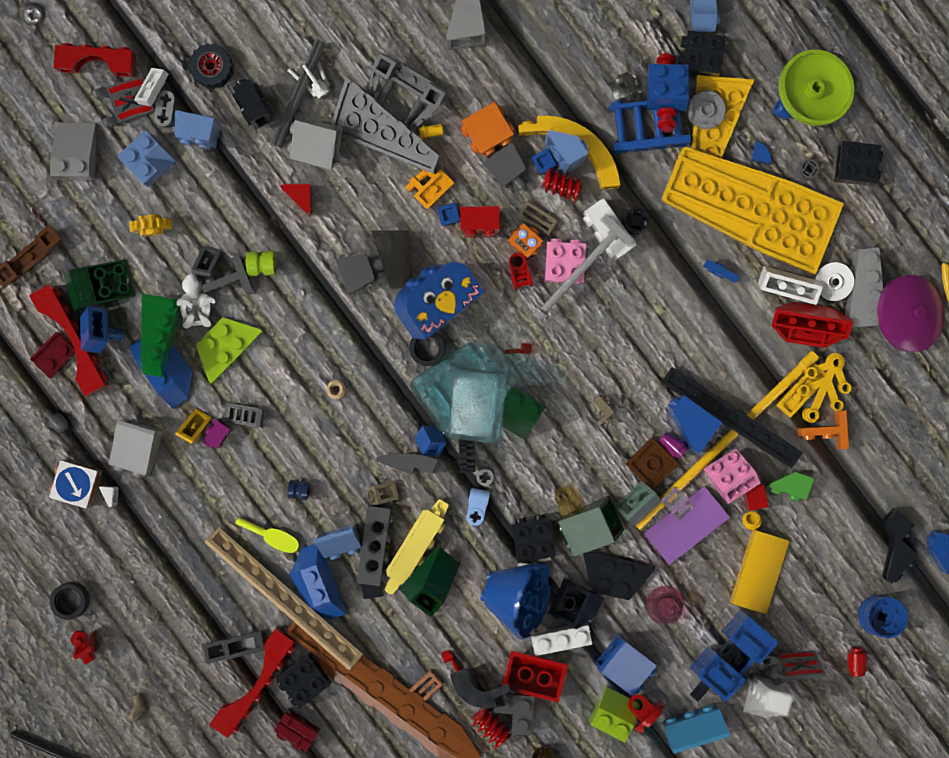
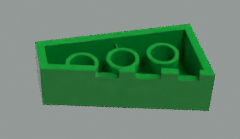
M142 294L140 364L143 374L163 377L181 318L180 305H177V299Z

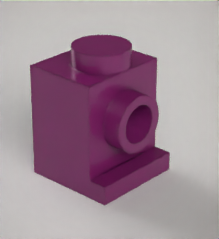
M214 418L212 420L214 425H210L207 428L205 441L203 442L211 449L214 447L220 448L233 430L218 418Z

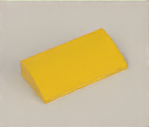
M752 530L730 603L767 614L790 542L789 540Z

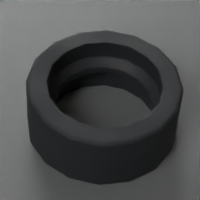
M436 332L429 337L436 340L439 350L437 355L429 360L423 359L417 354L416 345L420 339H411L409 352L416 363L422 366H433L442 360L446 346L443 338Z
M67 582L61 584L54 589L50 596V608L54 615L60 619H75L87 610L90 602L89 593L80 583ZM65 590H74L80 596V606L73 612L64 611L59 605V596Z

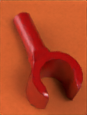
M447 650L441 653L444 663L451 662L457 672L461 670L454 659L452 651Z

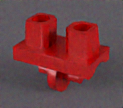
M77 630L71 635L70 641L75 646L72 657L75 660L81 658L85 665L96 658L94 653L98 650V647L94 643L96 638L94 632H91L88 636L86 632Z

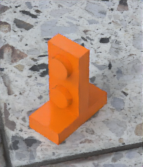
M847 410L834 411L835 426L797 428V436H803V440L815 439V435H822L823 439L834 438L835 434L836 449H849Z

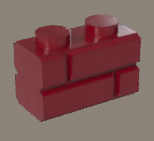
M288 708L274 732L277 733L276 736L280 740L286 741L287 739L293 743L292 746L296 750L307 752L319 733L320 728Z

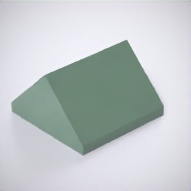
M640 481L614 508L635 527L662 501L650 487Z

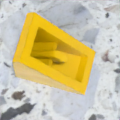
M195 408L177 430L176 435L191 444H197L212 418Z

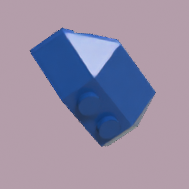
M139 339L129 347L136 363L141 368V339ZM172 344L163 377L146 374L145 376L163 400L174 409L189 398L192 370L175 345Z
M315 543L302 548L290 572L299 598L319 616L331 620L347 614L326 558L322 556Z

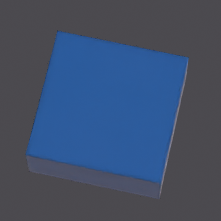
M548 148L530 158L539 175L547 172L549 168L556 167V163Z
M455 203L437 207L442 227L460 222Z

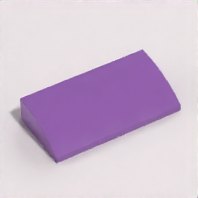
M703 486L644 532V534L666 563L670 565L730 517Z

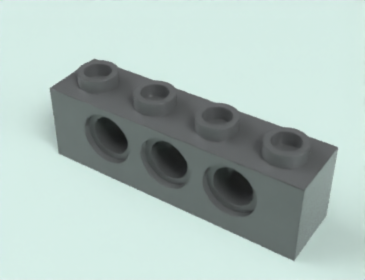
M367 506L357 583L380 586L381 582H385L386 570H383L384 562H388L389 551H386V544H390L392 533L388 532L389 524L393 525L394 513H391V508ZM376 521L383 523V531L377 532L374 530L373 525ZM377 540L381 543L379 551H374L371 548L372 541ZM376 560L379 564L378 569L371 570L368 562Z

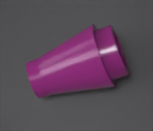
M667 432L659 440L670 454L678 459L689 448L685 445V442L671 436Z

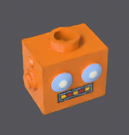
M523 223L519 225L518 229H514L511 232V237L507 243L517 252L523 254L526 260H528L531 255L537 254L543 240L538 237L539 232L532 226L528 228Z

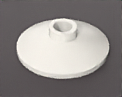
M829 263L823 266L816 276V280L823 286L820 295L827 300H842L853 290L854 275L850 268L842 263ZM836 278L840 281L837 286L833 283Z

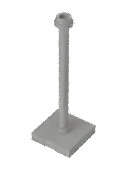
M607 214L601 218V222L610 229L609 235L540 309L538 307L535 308L534 314L539 319L543 320L548 317L546 313L614 240L617 241L619 238L628 247L635 241Z

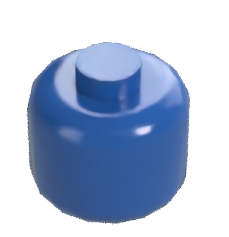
M779 99L773 108V114L786 120L791 115L783 106L781 99Z

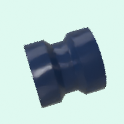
M290 479L287 497L289 499L300 498L307 501L310 482L303 481L300 483L297 480Z

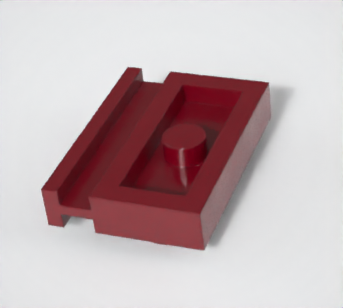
M55 332L29 360L36 364L48 378L52 379L76 353L74 347L59 332Z

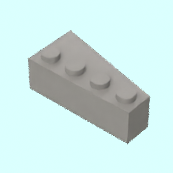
M879 248L860 249L853 254L851 271L854 275V287L848 295L844 312L847 317L853 319L852 328L879 326L877 307L883 291Z

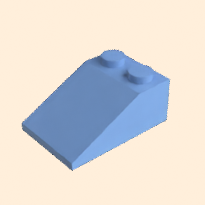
M357 524L320 534L314 539V543L324 558L329 557L330 560L340 558L341 553L348 552V555L357 553L359 548H362V540Z

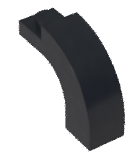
M464 668L450 675L458 695L466 703L477 708L504 707V701L513 698V694L519 692L517 684L510 683L492 691H487L480 684L475 668Z

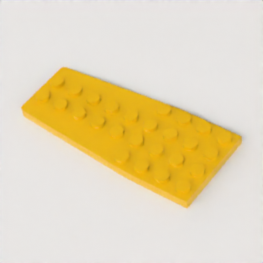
M687 147L680 150L661 198L662 202L750 248L813 275L818 271L844 204L792 181Z

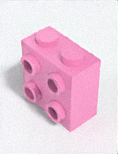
M551 239V242H547L545 282L564 283L585 261L586 244H582L581 240H570V243H563L562 239ZM585 272L577 279V281L574 284L584 283Z
M737 449L727 453L704 468L708 480L727 504L761 484L756 471Z

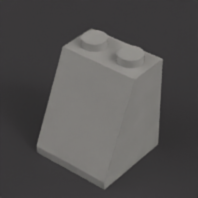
M456 0L446 35L447 50L485 44V29L480 0Z
M301 118L294 120L290 127V134H293L292 142L289 141L287 152L290 153L289 158L331 170L338 165L343 126Z
M117 420L109 464L113 465L115 470L125 472V470L133 471L132 475L143 478L144 475H150L164 431L130 420Z

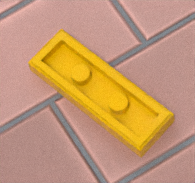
M812 369L808 372L809 376H812L814 373ZM826 372L818 373L813 379L807 378L803 374L776 406L786 416L791 418L817 390L810 391L807 396H801L797 393V387L800 384L806 385L823 378ZM805 387L801 388V393L803 394L806 391Z

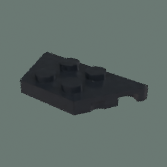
M589 551L583 553L591 591L616 598L630 600L655 570L654 566Z

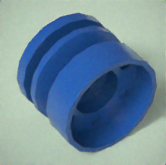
M878 595L871 596L865 599L858 609L859 624L864 631L871 635L893 638L900 635L907 626L908 615L906 608L895 598Z

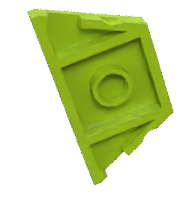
M222 317L196 344L209 383L213 384L263 331Z

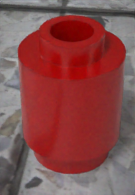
M851 647V650L847 651V666L851 676L862 677L866 675L867 651L863 650L862 647Z

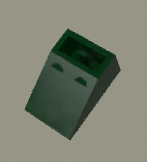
M125 259L70 269L64 274L73 311L84 310L87 306L97 307L134 297Z
M438 546L398 589L410 603L432 617L444 604L460 563Z

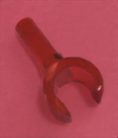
M522 343L521 349H507L505 354L520 353L528 355L531 353L532 345Z

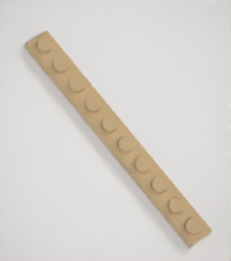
M217 528L206 539L205 543L348 670L360 659L363 654L221 528Z

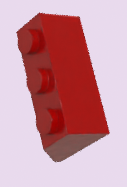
M511 650L502 686L508 683L517 684L519 689L517 693L559 703L568 664Z

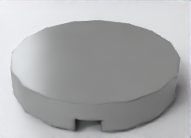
M709 90L700 91L694 95L687 107V114L691 123L697 128L704 130L713 129L718 126L726 113L724 100L716 92Z

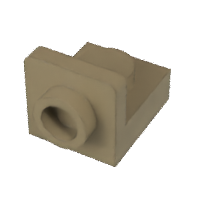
M395 480L367 487V498L372 506L399 499Z

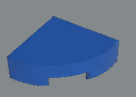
M756 141L751 161L770 165L771 155L767 147Z

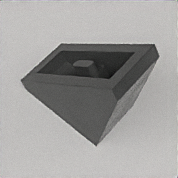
M202 246L191 269V273L202 277L215 278L221 250Z

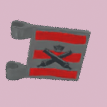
M143 76L93 90V95L97 100L103 99L106 96L110 98L115 116L103 119L106 128H111L117 124L155 112L153 104L152 106H146L134 101L144 83Z
M814 650L782 654L770 652L766 659H769L763 660L765 666H772L779 662L782 671H772V676L777 677L772 678L774 685H780L788 680L826 676Z

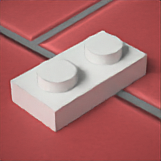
M151 68L134 101L140 105L152 106L169 74L163 69Z

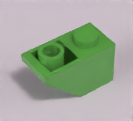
M791 471L767 482L766 486L771 488L770 492L782 495L783 492L789 494V499L800 502V499L807 500L814 478Z

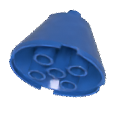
M537 563L496 570L495 572L490 571L487 575L486 588L482 591L480 600L518 639L527 640L532 636L530 634L534 628L538 629L545 615L551 594V585H548V577H551V570L548 565Z

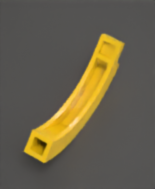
M537 116L536 124H533V121L522 122V125H518V136L546 135L548 131L552 130L578 136L580 141L583 139L589 148L587 150V157L596 171L599 190L618 189L620 187L618 171L611 154L605 145L585 127L571 120L556 116Z

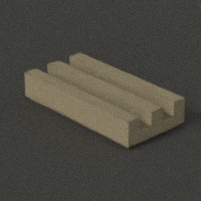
M528 200L516 216L547 237H549L559 220ZM527 206L553 222L552 225L527 210ZM523 212L531 218H533L534 220L541 223L542 225H544L545 227H547L549 230L546 231L536 223L532 222L531 220L523 216Z

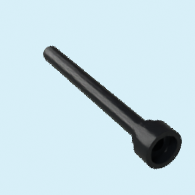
M18 731L10 733L11 738L56 758H76Z

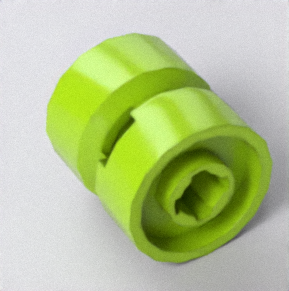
M274 250L263 251L261 255L256 251H247L246 270L248 276H258L261 272L265 276L276 275L277 266Z

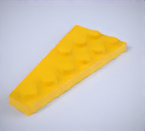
M696 76L695 95L700 91L709 90L716 92L725 102L726 113L721 123L713 129L704 130L693 125L691 149L722 158L754 79Z

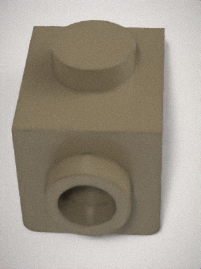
M597 395L592 401L604 415L596 423L598 425L602 423L606 425L613 419L611 415L614 411L609 407L611 403L605 396L600 397Z

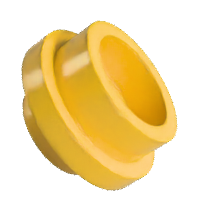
M750 511L744 514L742 523L745 528L756 530L761 526L762 518L757 512Z

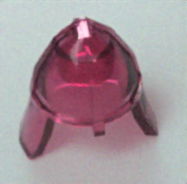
M660 586L649 594L646 601V612L656 624L674 623L682 616L685 599L676 588Z

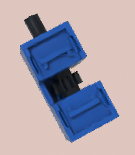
M741 610L722 629L721 632L725 634L729 641L722 646L720 651L717 653L708 646L689 667L701 679L699 684L690 693L698 702L710 688L727 702L746 681L742 675L755 661L760 665L778 644L771 635Z

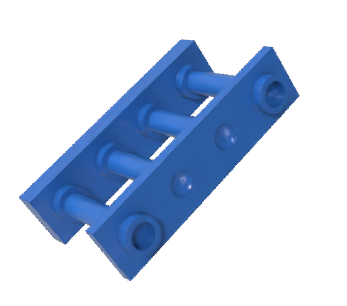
M623 101L612 102V105H609L607 109L608 113L615 112L618 140L612 145L613 154L688 146L691 143L690 135H685L682 132L680 111H677L676 117L673 118L677 122V127L674 129L675 134H673V137H666L663 135V131L657 127L658 121L661 120L657 116L658 110H653L656 136H654V139H647L644 137L641 109H647V101L624 104ZM634 110L637 138H635V141L628 142L625 139L622 111Z

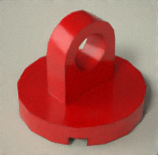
M633 695L627 704L630 712L639 720L634 727L638 733L644 732L643 727H650L662 714V709L666 708V705L661 700L653 706L642 695ZM635 699H640L643 703V707L640 710H636L633 707Z

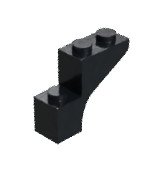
M892 508L880 521L890 538L882 577L891 584L898 582L903 576L902 573L907 568H911L916 563L915 559L918 557L902 540L912 533L911 529L915 525L898 509Z

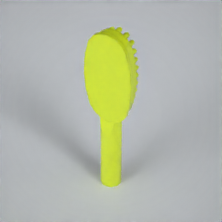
M240 517L235 522V524L263 536L265 542L277 550L294 553L299 547L297 539L279 529L270 528L266 530Z

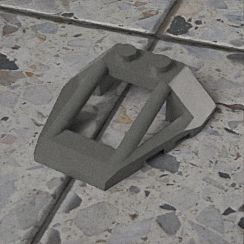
M379 53L371 68L370 82L367 88V92L371 96L375 97L380 76L388 80L376 99L381 104L386 99L395 82L419 96L403 122L412 131H415L438 109L446 95V92L434 81L403 62L383 53ZM423 104H427V108L413 122Z

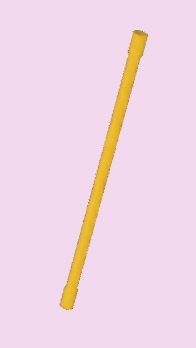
M810 351L746 415L755 420L804 373L807 367H811L819 360L818 355ZM729 430L660 497L662 502L636 527L641 531L664 506L739 434Z

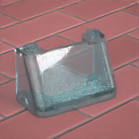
M474 343L462 346L410 382L413 393L439 431L451 426L454 419L452 414L482 394L487 397H494L504 389Z
M493 359L449 362L445 376L446 380L452 385L450 418H446L444 423H442V433L447 438L485 443L499 442L506 386L504 371Z

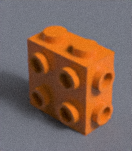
M495 101L461 121V132L465 138L469 137L472 142L470 144L474 154L478 153L480 157L492 155L496 152L495 149L497 147H505L512 142L511 139L514 137L513 132H515L513 125L510 121L506 122L503 117L505 115L501 105L497 106Z

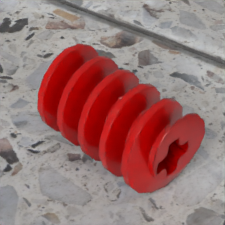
M549 168L542 187L545 186V193L552 189V195L559 191L560 198L567 194L568 201L574 196V203H576L583 184L581 185L580 178L574 183L573 176L566 180L565 173L559 177V171L552 175L551 168Z
M480 708L471 718L474 719L472 726L474 727L479 724L478 732L484 730L483 738L490 736L488 743L490 744L495 741L494 749H496L511 736V733L508 734L510 729L508 727L503 728V722L498 723V716L492 717L494 714L492 710L487 712L488 708Z

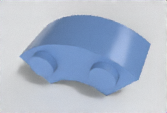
M716 0L690 1L692 31L715 32L716 24L720 23V13H717Z

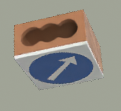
M60 460L55 468V479L49 488V498L83 508L92 507L103 470L69 460Z

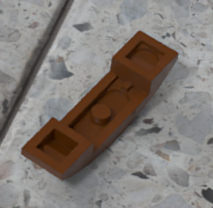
M51 225L46 226L35 236L36 239L10 261H5L0 265V285L3 288L11 285L37 266L62 241Z

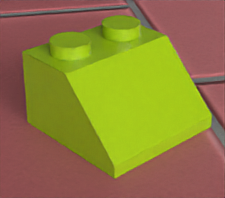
M606 686L589 718L590 725L625 743L636 721V717L628 709L627 704L630 698ZM635 700L633 701L634 709L639 710L640 703Z

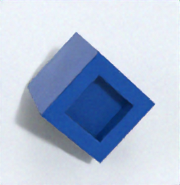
M422 425L415 438L422 455L439 456L447 443L438 426Z

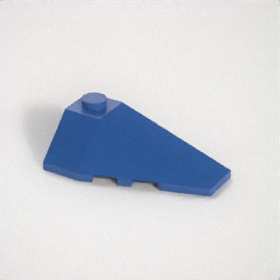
M931 531L926 541L927 550L941 572L949 575V535Z

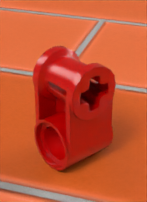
M521 253L512 254L508 264L514 291L525 286L533 287L525 256ZM514 257L522 259L520 267H515L512 264Z

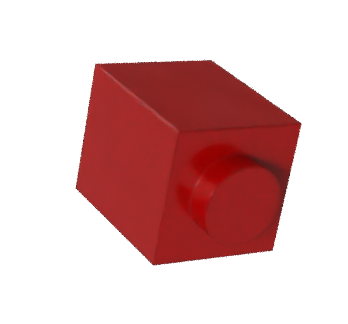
M759 484L743 494L746 510L753 511L769 507L764 484Z

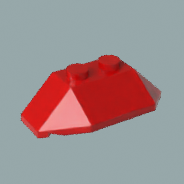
M791 302L775 308L771 326L785 342L825 348L842 339L849 338L853 319L831 307Z

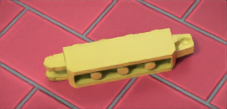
M439 499L431 509L428 508L422 511L388 566L386 573L390 579L385 587L387 594H394L399 585H402L413 573L416 565L420 566L426 558L423 554L426 549L431 550L435 543L433 539L435 534H440L446 525L443 523L445 520L444 515L449 504Z

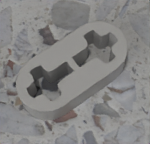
M162 91L157 97L154 120L162 128L170 127L174 119L176 98L170 91ZM168 95V97L171 99V102L168 101L167 106L165 108V102L162 101V99H165ZM164 111H166L165 116L168 118V120H165L164 123H162V121L159 118L163 117Z

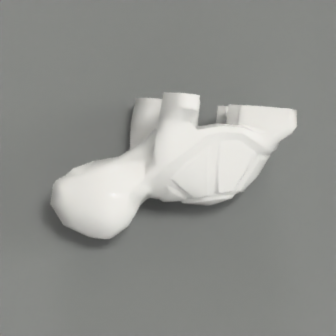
M193 273L187 275L182 282V288L186 294L177 301L183 317L182 326L184 328L198 325L209 327L211 326L209 320L210 303L215 304V299L201 293L202 281Z

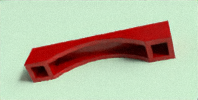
M48 284L30 294L29 297L37 311L56 321L70 337L77 358L75 380L83 395L91 396L108 387L109 377L104 370L100 369L98 365L100 361L96 354L81 350L80 324L77 320H73L71 316L72 310L62 300L63 294L59 287Z
M279 626L275 628L264 644V664L255 686L238 700L223 705L209 724V726L226 738L231 733L234 735L242 726L239 724L242 717L244 719L248 717L253 710L250 708L253 701L255 703L259 701L264 694L261 692L264 685L266 687L270 685L274 679L272 676L273 672L281 669L285 663L282 660L286 654L290 655L296 647L293 644L295 639L285 633L286 631Z

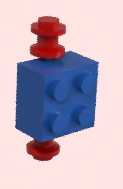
M663 53L657 57V64H649L647 73V110H658L657 116L661 118L657 123L658 129L663 132H671L677 127V122L673 120L677 115V111H686L689 101L688 65H674L676 58L670 53Z

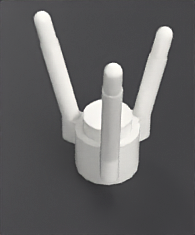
M319 60L317 66L323 81L321 79L316 80L305 64L303 68L313 82L311 85L313 88L308 85L307 90L313 97L317 96L318 99H321L331 91L329 89L331 85ZM289 68L288 72L298 81L299 76Z

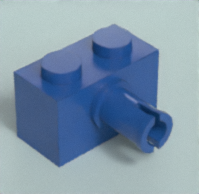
M87 306L80 317L82 351L101 353L108 343V339L122 341L124 333L121 332H123V329L107 326V309Z

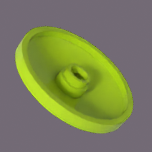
M816 49L803 51L794 56L784 66L780 74L778 88L782 104L793 118L803 124L810 126L829 125L840 119L852 104L854 97L852 75L844 62L830 52Z

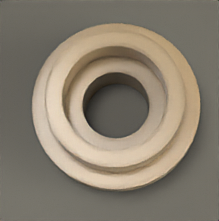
M333 380L328 383L326 391L329 397L339 399L344 396L346 388L343 382ZM334 386H338L340 388V391L338 393L333 392Z

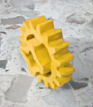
M157 214L138 216L139 220L129 222L130 232L140 233V236L144 237L163 235V231L173 229L172 219L162 218L161 215Z

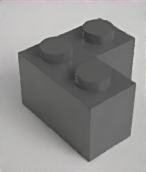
M514 693L513 698L504 701V707L494 708V713L512 714L511 734L531 736L534 708L533 696Z

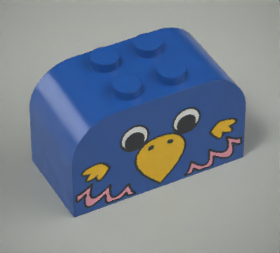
M459 262L439 263L431 267H425L420 271V276L416 279L413 277L405 283L406 287L395 298L394 309L396 315L413 339H427L485 292L464 264Z

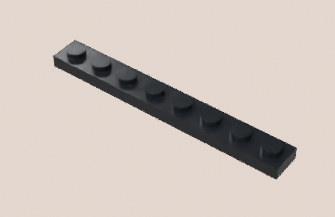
M671 367L661 384L676 394L685 395L721 421L722 424L792 469L802 455V451L675 368Z

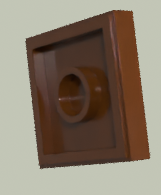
M651 437L625 465L642 482L654 490L679 463Z

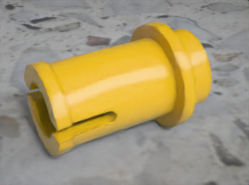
M442 124L422 125V127H419L420 137L427 140L429 137L443 136Z

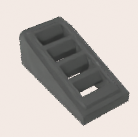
M226 403L223 422L261 428L264 409ZM231 408H234L233 419H229ZM238 409H242L240 420H237ZM249 410L248 419L244 421L245 411ZM253 411L256 412L255 422H251Z

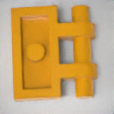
M422 169L421 172L409 180L405 188L409 192L416 188L418 192L414 197L428 210L454 185V182L442 170L432 174ZM426 176H429L431 179L422 186L420 182Z

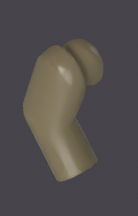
M141 693L132 695L134 707L131 712L127 713V720L130 722H137L145 712Z

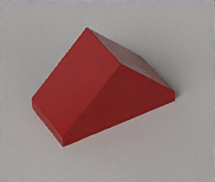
M282 184L280 186L309 216L312 214V186L310 184Z

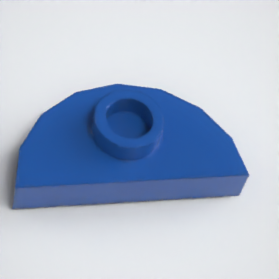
M706 259L703 265L704 268H707L708 272L719 278L724 277L733 283L737 282L740 277L727 270V266L720 262L714 263Z

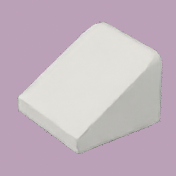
M100 486L108 507L116 506L119 488L115 486Z

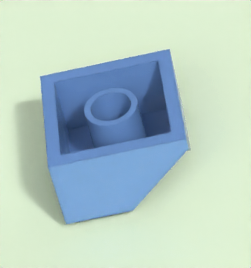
M178 110L175 111V137L180 140L181 144L191 146L194 143L199 145V148L210 150V147L216 148L221 126L214 118Z
M146 130L117 155L142 184L148 188L176 163Z

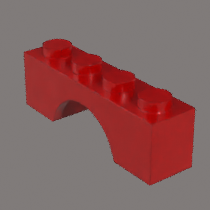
M70 43L55 45L53 68L59 73L78 74L82 66L87 62L101 60L108 64L110 71L115 76L135 78L136 54L128 47L112 49V47L101 45L100 48H93L92 45L81 44V47Z

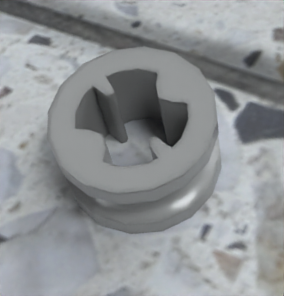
M487 468L479 470L476 475L478 483L483 486L490 485L494 479L492 471ZM484 472H488L491 478L487 479L484 483L482 479H479V476L483 475Z

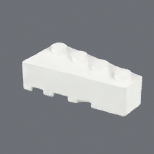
M753 675L747 684L748 695L743 712L765 718L788 716L793 696L781 685H774L771 679Z

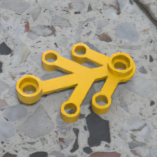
M832 353L827 356L824 363L805 369V376L811 379L815 378L818 373L826 371L823 378L806 385L800 384L797 387V393L801 396H807L810 391L819 388L811 407L805 408L802 412V417L806 422L814 423L819 419L820 414L818 410L826 392L831 402V409L834 411H841L844 404L838 399L832 382L835 374L839 383V392L848 394L851 391V385L846 382L842 371L845 360L841 354ZM835 359L838 360L837 366H834L833 364ZM810 369L814 371L812 376H809L808 373ZM846 384L847 390L843 391L842 387ZM805 387L806 391L802 394L801 388ZM836 402L839 403V407L837 409L834 407ZM811 412H814V413H815V416H814L813 419L810 418V413H811Z

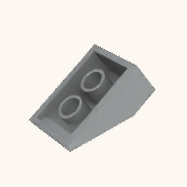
M57 122L51 152V177L56 180L95 181L96 123Z

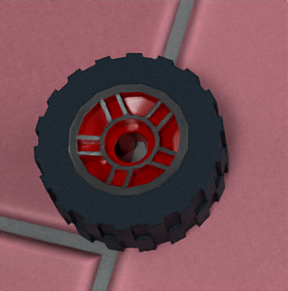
M216 44L199 46L197 50L193 51L189 62V70L194 79L203 87H209L210 89L220 88L222 85L227 84V81L231 79V74H233L234 66L226 50ZM210 63L215 65L213 69H209Z

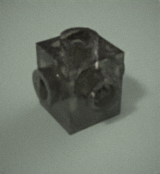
M628 72L618 75V79L609 83L615 101L626 100V102H630L637 98L636 95L642 93L640 89L642 84L639 77Z

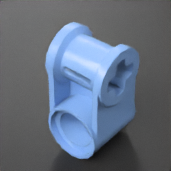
M471 488L467 512V521L471 525L477 526L483 522L490 491ZM477 511L481 519L473 522L470 514H474Z

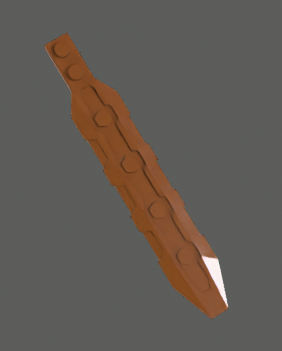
M295 622L285 632L317 656L325 674L357 694L360 700L370 707L373 706L389 718L391 723L401 730L404 729L437 757H481L461 725L445 713H440L424 701L423 697L415 691L409 692L410 690L393 678L391 673L384 668H380L364 655L348 670Z

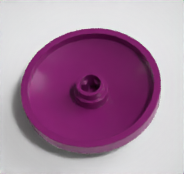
M906 275L893 279L883 289L878 301L877 316L880 329L887 341L898 350L904 352H919L931 347L939 338L944 324L943 303L935 287L928 280L920 276Z

